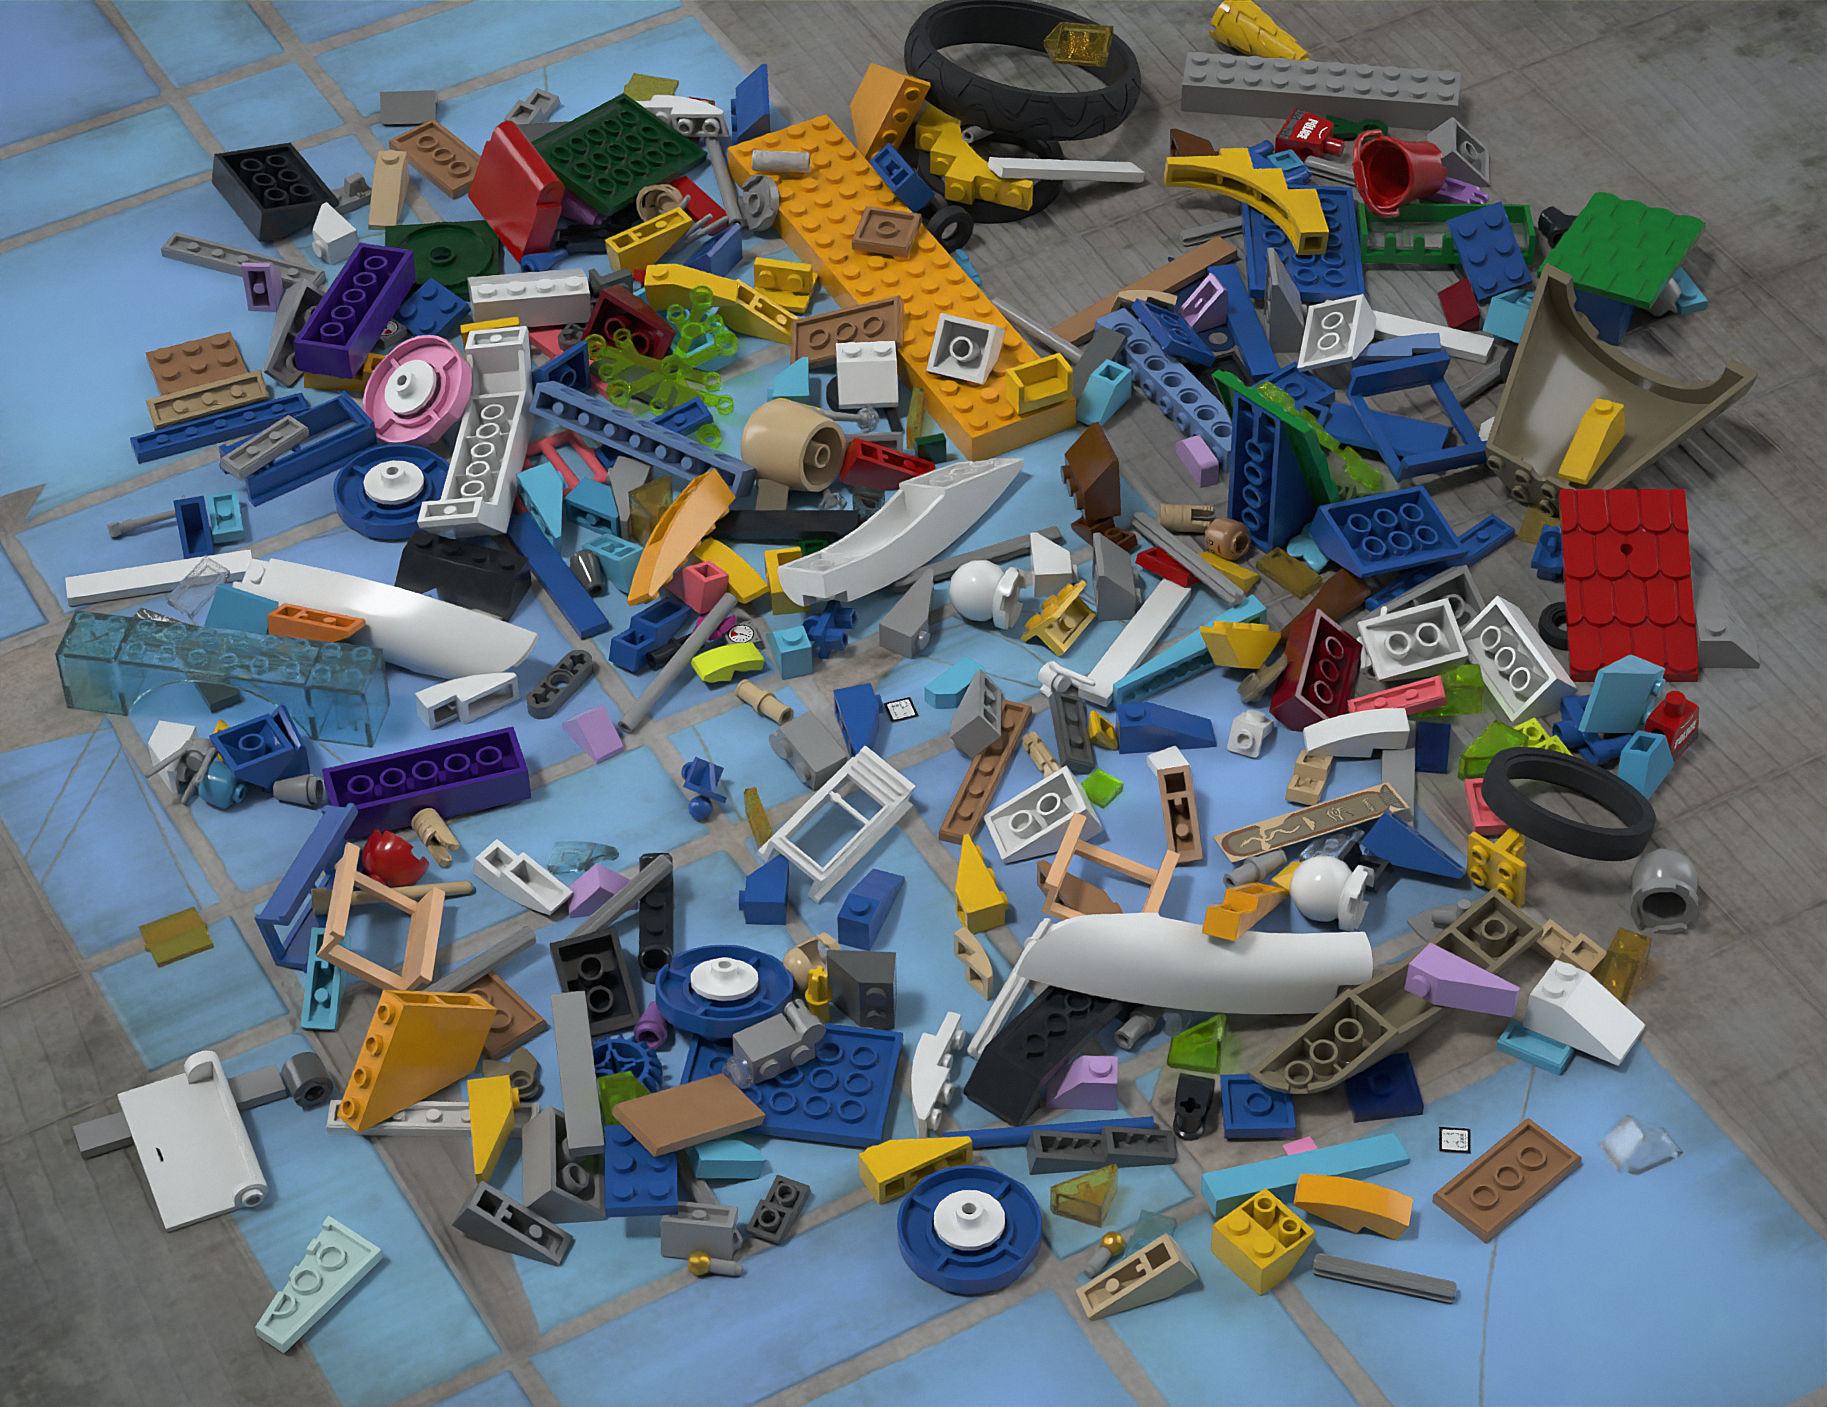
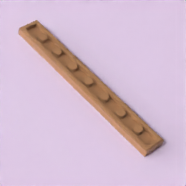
M1217 236L1049 330L1077 347L1093 338L1095 320L1112 313L1110 312L1111 307L1119 292L1127 290H1152L1172 294L1206 275L1207 267L1224 265L1237 258V249L1220 236Z

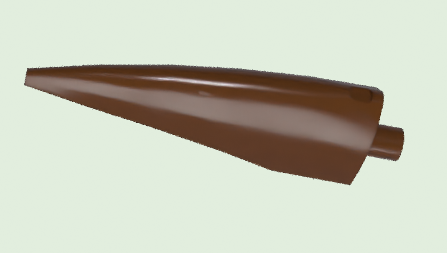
M1343 567L1325 582L1317 595L1300 614L1280 631L1281 639L1276 646L1287 643L1291 624L1316 608L1320 609L1333 621L1354 610L1372 596L1369 586L1363 578H1359Z

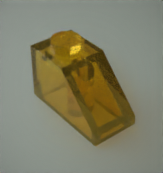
M1619 927L1607 950L1597 981L1626 1007L1648 965L1652 938Z

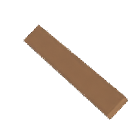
M1004 699L1001 700V737L974 756L939 830V840L962 845L963 835L969 834L973 842L983 816L988 810L1032 716V706Z

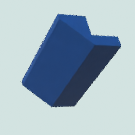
M1333 402L1322 428L1320 438L1377 450L1352 405ZM1370 409L1396 455L1406 457L1445 449L1446 440L1452 437L1454 427Z

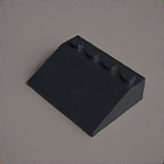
M291 142L214 154L212 184L259 242H269L274 239L285 238L317 219L321 205L326 202L332 208L339 206V200Z

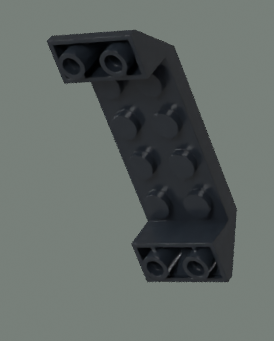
M1049 985L985 1046L963 1089V1094L1013 1126L1020 1127L1040 1108V1089L1114 1017L1126 1023L1129 1020L1130 1013L1135 1008L1142 1007L1144 1004L1110 999Z

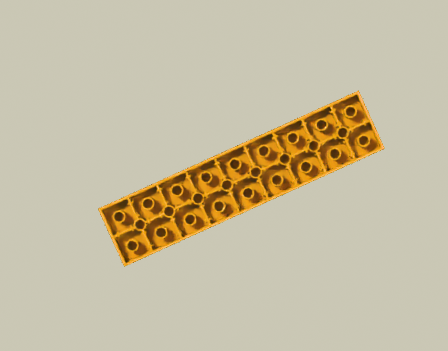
M827 114L727 148L729 175L741 189L745 181L750 176L756 174L771 177L776 183L779 192V207L772 227L804 264L812 265V271L818 273V282L841 309L901 296L904 301L903 348L896 349L897 376L968 461L988 460L1076 426V398L1074 396L1073 398L1022 414L1016 412L1006 398V369L1041 358L922 223L908 258L852 250V239L866 206L913 212L891 190L877 171ZM753 150L809 152L810 171L809 173L753 171ZM940 313L995 325L1005 330L998 360L984 385L926 371Z

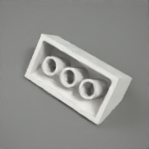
M1498 595L1461 632L1469 654L1467 659L1514 724L1557 712L1560 709L1561 698L1572 696L1578 691L1576 685L1520 608Z

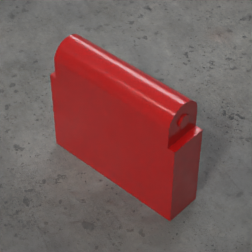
M504 121L494 129L490 141L485 143L468 198L516 261L521 264V259L524 255L548 251L563 208L560 203L565 186L517 124L513 121Z

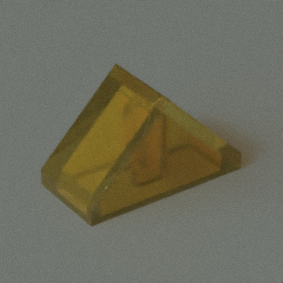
M1112 1164L1051 1186L1050 1210L1052 1213L1101 1228L1118 1191L1117 1165Z

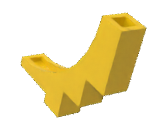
M929 104L916 124L915 148L929 151L930 173L945 177V199L972 205L976 198L1029 211L1032 206L1033 181L999 177L987 167L988 162L982 159L963 140L960 129L962 121Z
M1221 148L1219 156L1166 157L1163 179L1165 187H1188L1208 190L1237 199L1254 207L1275 222L1291 240L1297 255L1326 253L1329 229L1316 189H1288L1282 168L1254 169L1248 148Z

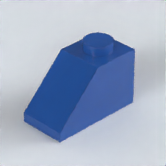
M779 854L746 877L745 891L739 890V911H745L746 924L786 925L790 874L789 859L784 855Z

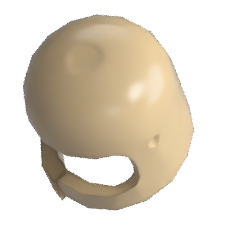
M671 185L646 186L639 192L636 199L637 211L641 219L646 222L677 208L683 201V196L677 188ZM649 192V194H648V195L646 196V198H645V205H644V208H643V207H642V200H643L644 196Z
M826 932L819 933L791 948L783 958V965L791 972L793 977V989L799 993H805L808 989L807 974L810 969H816L818 966L824 968V972L828 974L827 967L818 951V941L829 950H841L836 939L834 940Z

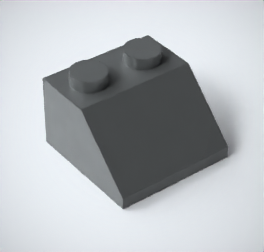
M827 950L828 986L832 991V1000L830 1002L859 1027L895 1029L897 1006L896 952Z

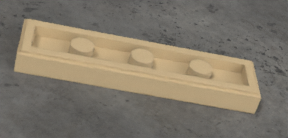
M260 369L146 400V405L153 428L157 430L268 400L269 394Z

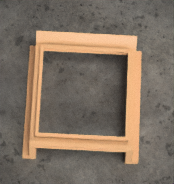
M1074 812L1043 886L1049 889L1041 912L1063 921L1085 915L1054 902L1074 854L1150 884L1151 887L1141 913L1159 912L1180 854L1167 849L1160 869L1157 871L1078 839L1086 816Z
M348 842L345 845L343 857L334 867L336 873L324 939L317 957L382 990L413 991L422 982L428 985L432 981L445 892L433 887L419 902L402 895L356 871L360 847ZM353 886L411 915L401 976L338 945L345 936Z

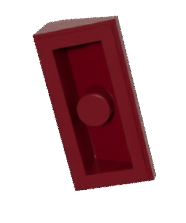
M1468 278L1462 279L1438 292V299L1448 328L1465 332L1479 330L1480 311Z

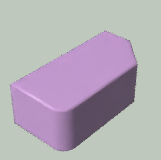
M1200 435L1176 442L1175 453L1200 488L1218 483V460Z

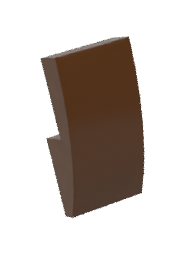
M1082 515L1081 518L1071 523L1072 530L1092 547L1093 533H1101L1126 552L1138 545L1136 534L1116 528L1113 517L1085 521Z

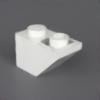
M159 720L148 742L153 767L179 750L187 740L195 743L198 739L196 726ZM186 754L158 772L171 793L178 794L183 783L189 780L191 769L186 764Z

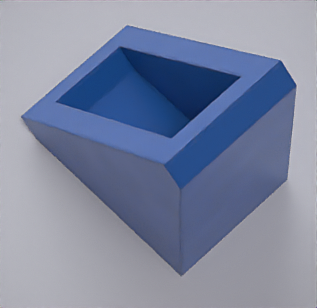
M204 495L174 500L184 559L215 555Z

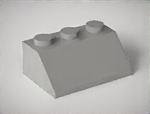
M549 1105L522 1126L523 1206L552 1224L601 1221L605 1218L604 1153L569 1157L564 1113Z

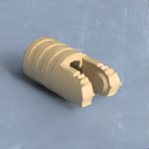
M1160 503L1159 524L1167 531L1205 533L1207 527L1212 522L1191 520V517H1212L1215 514V507L1209 505Z
M426 808L419 811L412 819V828L438 865L445 868L452 862L447 849L452 851L458 850L460 844L435 809Z

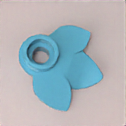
M1310 522L1303 527L1302 534L1293 537L1289 541L1287 556L1292 559L1303 557L1307 565L1315 573H1319L1330 561V558L1321 552L1309 533V528L1312 524Z

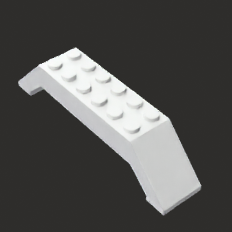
M527 326L469 332L465 352L472 372L470 396L464 411L441 500L422 502L417 521L419 528L448 538L506 534L517 491L516 473L522 471L535 420V415L529 412L533 399L529 331Z

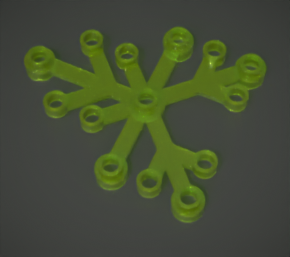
M697 286L690 292V301L693 308L688 320H686L685 311L681 305L673 304L667 309L668 319L672 324L676 325L681 337L673 355L665 357L662 361L639 355L632 343L630 331L625 328L618 329L613 336L616 346L621 349L607 346L604 337L598 334H592L585 338L584 341L588 345L590 360L599 361L606 358L615 361L613 363H605L599 368L601 381L609 384L606 392L611 404L619 407L625 406L633 395L661 383L656 396L649 403L651 413L656 417L668 412L667 400L673 386L676 387L678 396L672 409L699 396L705 405L717 408L718 413L721 415H729L734 411L733 399L729 395L719 396L689 388L686 382L687 380L702 384L708 392L719 391L722 387V381L718 373H706L692 368L718 356L732 357L739 349L737 336L731 331H723L724 322L720 315H710L705 321L700 323L704 312L709 311L714 305L713 292L709 287ZM701 300H707L705 303H698ZM674 312H680V313H681V314H680L679 316H677V317L671 316ZM714 322L720 323L717 327L710 326ZM707 333L716 335L714 345L686 357L694 339ZM622 336H627V337H628V338H627L626 340H624V341H619V340H618V339H619L620 337H622ZM725 345H731L730 348H723V346ZM595 348L601 349L597 352H592V350ZM635 366L654 371L629 384L624 380H616L619 373ZM672 369L678 370L675 373H669ZM606 371H612V372H613V373H612L611 375H609V376H604V375H603ZM710 380H717V383L714 385L708 384ZM618 394H624L623 397L615 398ZM725 402L730 404L726 408L720 407V405ZM658 404L664 405L661 409H654ZM706 424L699 428L697 432L699 443L713 449H717L721 445L722 436L720 429L716 425ZM708 438L715 439L712 442H705Z
M1269 380L1258 384L1255 389L1260 391L1269 402L1275 401L1281 404L1293 417L1299 416L1314 427L1319 443L1346 461L1342 469L1358 483L1365 484L1373 492L1378 489L1382 484L1380 480L1384 476L1377 469L1364 460L1362 461V457L1351 447L1347 446L1344 450L1338 447L1340 443L1330 434L1324 432L1325 428L1317 422L1318 419L1305 408L1301 412L1294 408L1296 400L1283 389L1272 384Z

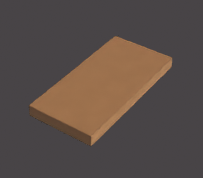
M435 119L389 140V148L391 150L406 151L408 164L452 200L469 193L481 156Z
M899 295L793 320L790 365L802 357H808L809 370L836 364V343L895 341L896 349L903 348V299Z
M723 1073L615 1104L612 1115L654 1157L762 1125L766 1115Z
M1527 1118L1433 1194L1432 1203L1487 1244L1581 1166L1582 1157Z

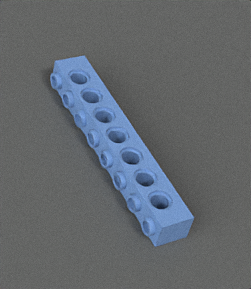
M1125 308L1096 319L1093 337L1100 326L1109 328L1127 337L1128 342L1115 363L1131 369L1132 382L1134 381L1143 390L1144 394L1159 406L1163 414H1167L1176 423L1179 430L1184 431L1190 438L1200 435L1217 458L1219 467L1226 474L1230 473L1232 424L1224 405L1175 357L1164 353L1160 349L1161 344L1149 335V331Z
M556 381L537 383L529 412L689 481L712 469H716L735 495V499L750 496L756 478V468L742 460Z

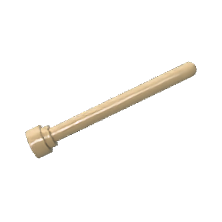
M470 881L394 887L391 889L410 899L423 898L433 887L444 891L445 896L469 894L473 890V885ZM325 887L311 889L314 915L328 914L332 890L326 891ZM363 890L352 891L350 905L385 902Z

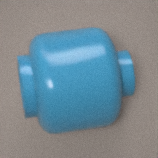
M220 761L209 765L200 784L196 786L199 789V796L202 800L222 809L230 808L235 802L240 803L247 791L244 780L235 777L229 767Z

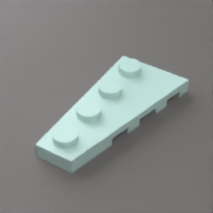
M329 1215L323 1222V1230L317 1239L313 1238L306 1248L307 1254L300 1265H295L289 1274V1282L283 1291H278L255 1326L257 1336L282 1353H285L383 1259L382 1249Z

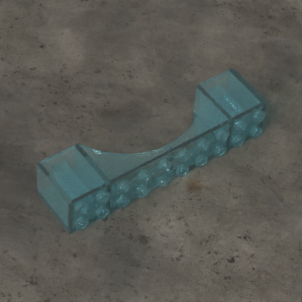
M76 610L55 653L68 709L128 716L131 708L141 697L159 687L182 682L214 683L248 692L276 707L280 704L285 705L291 718L306 732L311 740L373 748L391 704L383 649Z

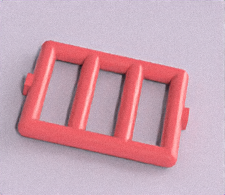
M571 429L529 444L522 471L533 468L534 466L527 458L542 452L556 471L562 473L565 482L569 486L563 489V502H565L564 498L580 481L554 447L569 442L596 477L590 479L607 485L606 477L608 471L597 459L594 452L595 448H589L578 433ZM516 491L513 506L519 514L528 512Z

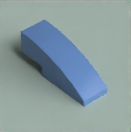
M1439 333L1406 335L1368 345L1352 361L1351 368L1440 352Z

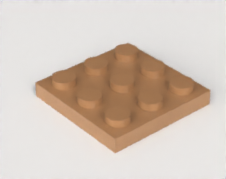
M231 332L219 333L210 337L187 341L182 344L159 348L145 353L160 396L248 373Z

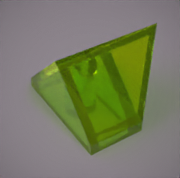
M1220 1013L1172 1037L1166 1064L1171 1068L1220 1075L1229 1027L1227 1017Z
M632 1071L597 1078L603 1133H605V1125H622L612 1115L615 1104L652 1094L633 1076Z

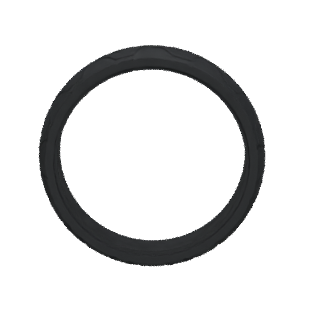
M947 0L935 4L925 10L911 26L904 46V64L907 74L930 82L931 87L924 98L927 102L942 110V112L967 124L1007 136L1040 141H1076L1098 137L1099 135L1102 136L1118 128L1129 117L1140 95L1141 73L1136 56L1119 36L1081 15L1034 1ZM974 43L1001 44L1031 49L1071 62L1098 77L1108 87L1076 93L1044 92L1018 88L971 73L949 61L937 50L954 45Z

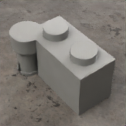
M811 711L778 727V731L769 735V743L775 754L783 759H787L794 767L797 777L802 782H806L813 791L824 786L847 763L848 755Z
M795 999V1003L799 1007L798 1009L792 1001L786 1005L784 1014L788 1017V1021L780 1013L732 1035L734 1058L754 1085L766 1079H772L779 1073L795 1066L803 1065L808 1060L815 1058L814 1044L823 1038L826 1028L816 1015L810 1013L803 1000Z

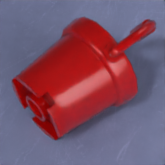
M1380 129L1362 132L1355 140L1353 147L1354 163H1352L1357 191L1369 211L1380 218L1398 217L1400 215L1399 209L1405 204L1428 195H1434L1441 189L1447 174L1446 167L1442 168L1440 158H1444L1443 153L1435 144L1428 141H1403L1397 137L1383 136ZM1368 137H1375L1372 140L1365 143L1362 149L1360 150L1361 144L1364 141V139Z

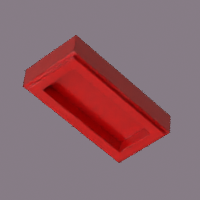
M1153 547L1137 554L1136 564L1184 588L1201 582L1160 548Z

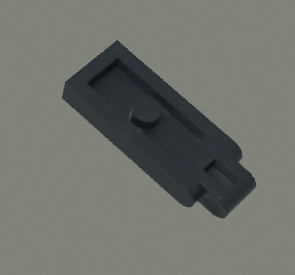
M632 224L570 225L567 229H558L555 232V246L557 248L564 247L570 252L607 251L605 240L632 228Z

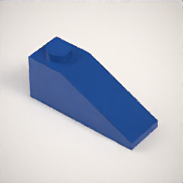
M890 143L869 161L891 190L913 213L925 208L935 195Z
M871 683L833 690L834 713L850 759L855 757L864 746L873 750L879 730V714L884 711L880 694L875 695Z
M1150 702L1116 704L1115 732L1119 754L1157 752L1175 745L1179 750L1216 746L1211 719Z
M1389 809L1383 813L1361 842L1366 847L1364 850L1366 855L1388 860L1392 865L1461 879L1467 872V869Z
M873 868L849 892L837 916L838 943L870 951L905 881V877Z

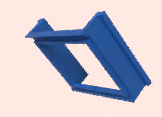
M1446 350L1351 368L1352 379L1346 396L1397 483H1401L1403 479L1487 462L1485 452L1487 440L1481 441L1444 379L1451 360ZM1430 385L1465 445L1406 456L1400 462L1363 397Z

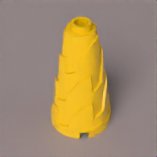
M1224 0L1211 20L1210 24L1216 27L1215 32L1209 29V36L1213 40L1235 48L1248 56L1275 59L1286 58L1288 60L1302 61L1310 60L1309 53L1297 44L1292 36L1277 26L1271 17L1251 0Z

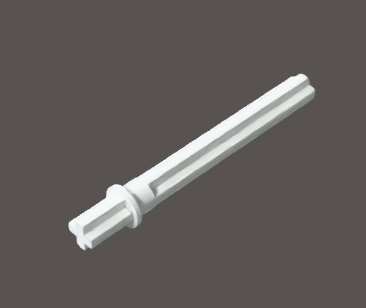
M1044 918L1043 922H1040L1033 936L1025 940V949L1034 938L1039 941L1051 932V926L1055 925L1051 922V919ZM1017 963L967 1048L968 1054L973 1056L975 1060H979L985 1046L1000 1033L1030 980L1016 975Z

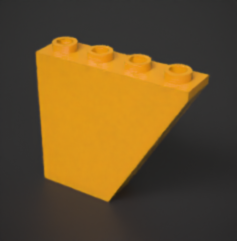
M870 63L850 103L858 151L868 162L888 143L896 151L898 150L931 87L930 82L893 68Z
M383 989L337 1116L355 1131L363 1132L471 1074L476 1068L498 1009L477 994Z

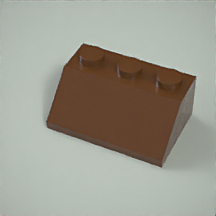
M1094 422L1064 454L1065 466L1060 467L1062 482L1067 484L1069 497H1073L1075 509L1081 511L1085 521L1121 516L1119 460L1099 422Z

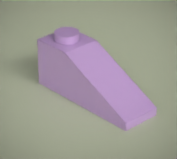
M1429 943L1409 963L1404 990L1434 1005L1512 1017L1515 1014L1520 992L1518 986L1432 943Z

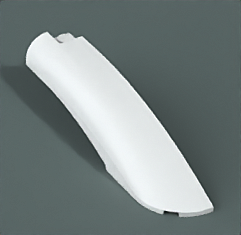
M990 458L989 461H965L944 466L899 483V490L866 522L844 538L818 552L777 567L782 589L794 603L805 607L818 601L838 600L850 602L903 578L930 561L968 530L1013 481L1024 466V459Z
M251 558L242 583L234 581L232 585L233 588L279 602L278 607L287 603L365 619L366 625L350 637L333 643L353 644L357 647L358 653L408 668L412 672L450 680L473 675L503 673L512 666L517 668L531 653L540 637L537 633L418 593L356 576L273 558L269 562Z
M1158 912L1093 914L1061 921L1051 926V932L1039 941L1034 938L1020 956L1015 973L1020 977L1068 990L1159 1007L1239 1014L1320 1013L1348 988L1353 990L1370 981L1373 972V959L1370 943L1365 932L1292 934L1247 931L1236 941L1203 934V925L1160 917Z

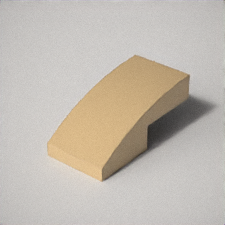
M1152 290L1121 291L1118 293L1110 312L1113 313L1125 308L1138 319L1136 313L1131 309L1136 298L1172 312L1177 296Z
M1301 750L1295 762L1294 774L1286 790L1285 800L1307 805L1318 804L1328 779L1333 756H1308L1306 750Z
M1551 919L1542 926V937L1530 946L1535 952L1553 963L1555 960L1569 963L1589 974L1608 954V952L1582 932L1575 938Z
M964 926L954 932V955L965 964L966 982L988 1001L993 998L992 968L983 947Z

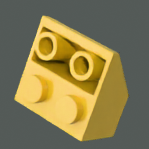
M1264 1188L1212 1225L1211 1252L1261 1296L1289 1275L1315 1237V1231L1269 1190Z

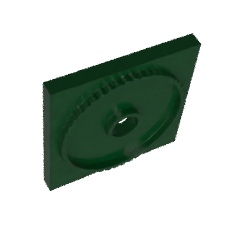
M486 220L385 226L386 247L413 250L417 279L400 306L430 278L440 283L465 302H471L468 277L500 275L499 237ZM437 256H449L446 260L433 259Z

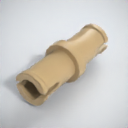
M747 679L742 680L737 685L735 695L753 706L754 711L759 715H767L781 726L792 720L794 715L793 709L777 700L771 691L762 690Z

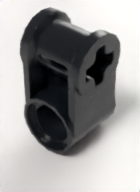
M1180 1073L1176 1089L1175 1116L1173 1121V1132L1180 1139L1192 1141L1202 1136L1208 1111L1211 1109L1213 1101L1214 1078Z

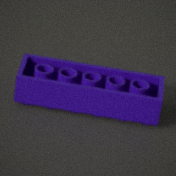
M359 243L293 341L298 371L335 376L343 379L354 378L417 279L413 250Z
M513 726L322 769L329 806L346 807L348 803H354L358 811L356 818L344 835L345 840L371 835L375 828H378L380 832H384L385 830L389 831L411 826L413 817L419 811L426 808H433L441 818H446L531 798L529 773Z

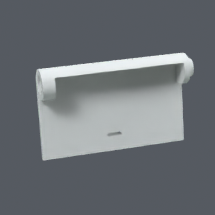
M201 1051L190 1056L184 1064L185 1073L117 1094L166 1232L243 1207L257 1206L264 1200L269 1191L220 1060L213 1051Z

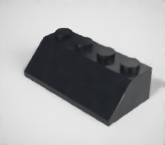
M415 530L402 551L394 587L418 594H423L436 588L447 603L469 610L478 609L502 617V621L508 623L531 587L532 582L528 557Z

